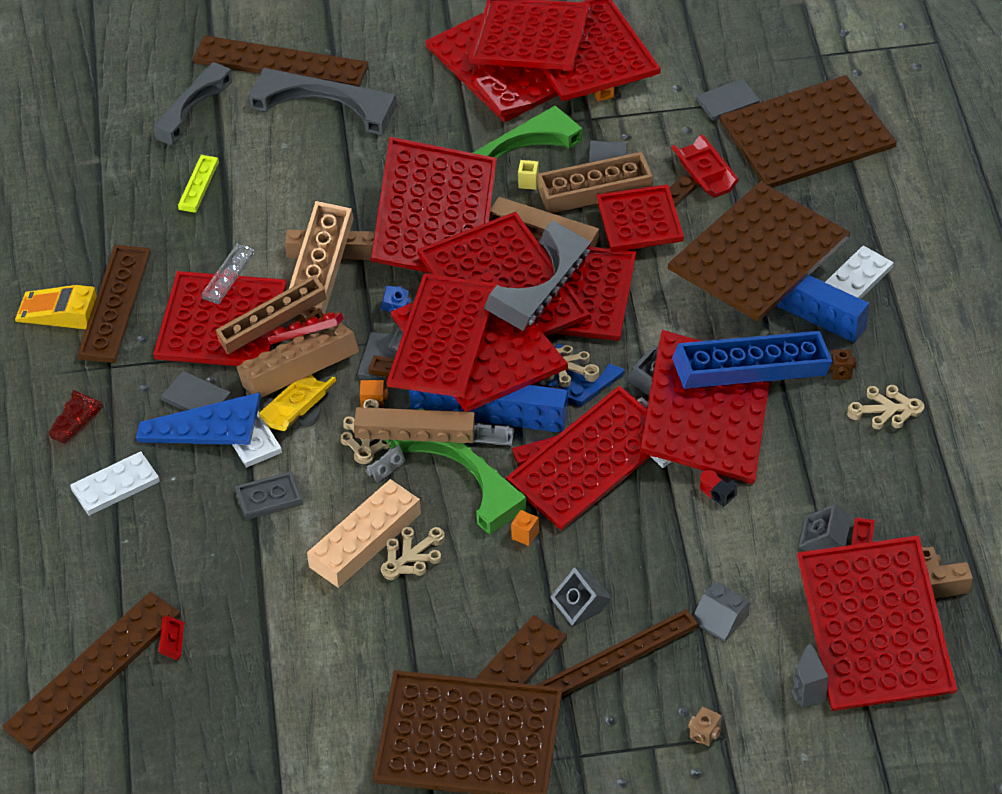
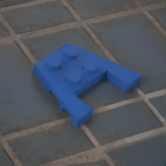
M557 344L556 349L562 348L564 345ZM609 363L601 376L594 382H588L584 375L567 369L566 373L571 377V385L569 387H561L559 385L558 373L554 375L553 380L548 382V386L568 390V402L582 407L596 397L604 387L611 386L615 379L623 377L625 369Z

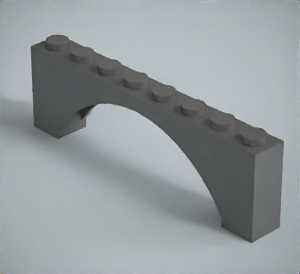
M263 68L249 94L250 108L266 112L277 104L297 98L322 97L336 100L358 113L365 123L366 132L378 135L384 134L397 107L396 94Z
M553 220L545 228L539 243L545 247L551 258L554 276L547 282L530 288H506L497 285L489 294L484 309L522 331L528 325H533L537 316L539 317L543 312L544 306L547 307L550 304L552 296L556 297L560 287H564L568 278L570 279L574 274L575 268L578 269L582 261L586 260L590 253L588 249L590 241Z

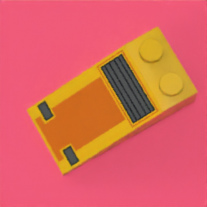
M73 285L25 292L15 321L86 329L97 298L95 287Z

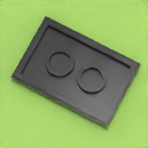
M744 79L696 95L697 102L712 121L719 120L720 115L760 103V100Z
M371 332L358 371V379L384 380L387 383L388 377L371 375L368 369L373 355L395 359L402 336Z
M182 371L161 395L162 401L184 411L227 401L231 397L229 391L185 371Z
M292 471L235 486L245 520L303 505V500Z

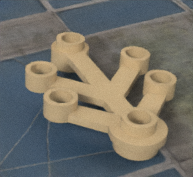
M569 345L557 348V351L567 361L568 370L584 375L588 382L597 380L599 377L598 366L589 364L582 367L572 363L577 361L581 364L589 363L590 354L588 352L582 351L579 354L573 355V348ZM566 370L558 373L559 385L561 387H569L571 385V377L567 375ZM554 375L543 380L551 381L554 379Z
M889 385L886 389V395L900 402V404H895L879 394L877 387L870 386L867 389V397L874 399L882 405L862 406L859 402H853L848 406L847 415L850 419L859 420L862 418L863 413L884 412L881 416L873 417V428H883L884 423L891 417L892 426L901 428L910 416L917 417L923 412L924 404L919 399H909L900 394L897 386ZM903 411L901 415H894L896 412Z
M367 399L363 404V408H379V403L375 399ZM353 417L344 418V428L354 432L355 419ZM344 432L341 435V443L352 448L355 452L354 459L360 464L372 462L375 453L381 449L390 448L392 443L391 441L388 444H383L386 440L380 439V442L369 447L370 442L375 439L359 438L362 441L360 446L353 439L351 433Z
M410 527L403 528V554L396 560L399 542L395 538L389 539L386 543L388 561L382 564L381 573L388 580H394L400 574L424 575L426 573L424 562L438 564L441 561V553L438 550H432L429 554L420 553L431 544L434 546L442 545L445 541L444 531L438 527L432 528L428 533V537L411 549L414 530ZM408 562H416L414 566H404Z

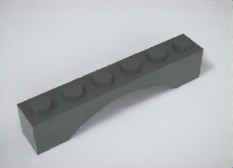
M214 62L206 68L199 78L185 90L184 94L175 101L170 109L155 122L153 126L155 139L173 146L183 135V122L188 112L203 99L223 92L232 82L230 68Z

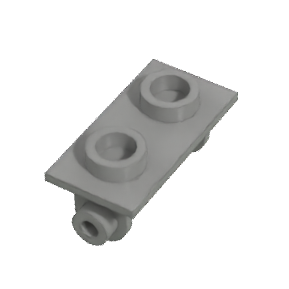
M478 423L474 428L473 443L512 446L514 430L509 428V426H495V428H491V425H481Z
M400 445L393 449L390 448L380 460L367 466L366 474L368 476L373 475L376 483H379L406 461Z

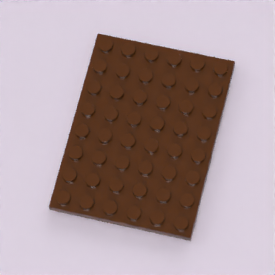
M847 75L720 115L719 119L762 183L771 188L894 148L897 143Z
M760 181L668 263V269L759 322L850 238V231Z
M394 670L375 764L373 783L469 794H547L562 688Z

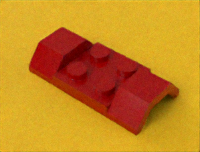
M703 134L699 135L692 145L681 149L676 145L671 146V149L680 159V163L694 181L700 184L705 192L713 198L731 192L738 183L739 178Z

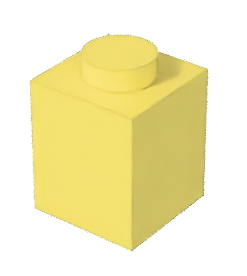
M520 160L518 188L537 189L538 161Z

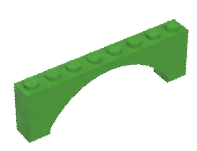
M554 106L473 153L498 159L512 150L530 145H559L570 149L583 141L582 127L557 106Z
M386 440V444L392 441L390 445L392 449L400 445L402 453H434L451 458L465 466L475 476L481 487L483 499L480 509L476 511L477 524L489 535H492L513 520L520 510H526L525 495L500 476L495 468H491L486 464L482 457H478L468 445L459 442Z

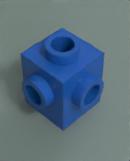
M387 285L380 309L391 313L395 309L410 304L411 298H408L409 290H405L400 286L393 287Z

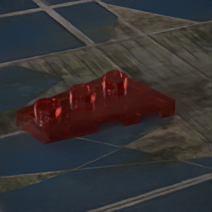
M73 390L70 401L64 405L63 413L56 418L48 432L50 438L65 444L103 408L102 403Z

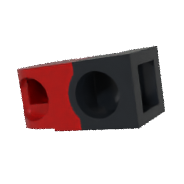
M705 470L700 474V490L721 506H726L737 496L738 484L732 480L726 483L712 470Z

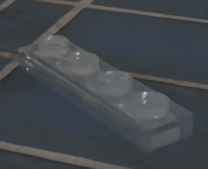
M236 244L202 292V299L219 304L253 256V248Z

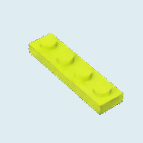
M200 156L178 204L179 210L197 212L219 163L217 157Z

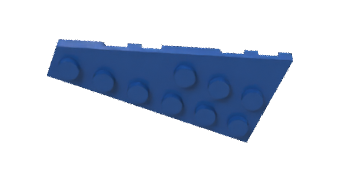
M255 393L142 421L139 424L136 439L141 443L250 445L261 395L260 393Z

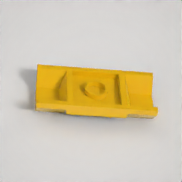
M311 374L292 383L259 412L260 418L270 428L286 431L298 419L299 415H304L333 387L336 377L330 378L327 382L317 381Z

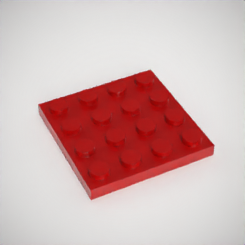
M668 184L596 195L611 252L684 241V235Z

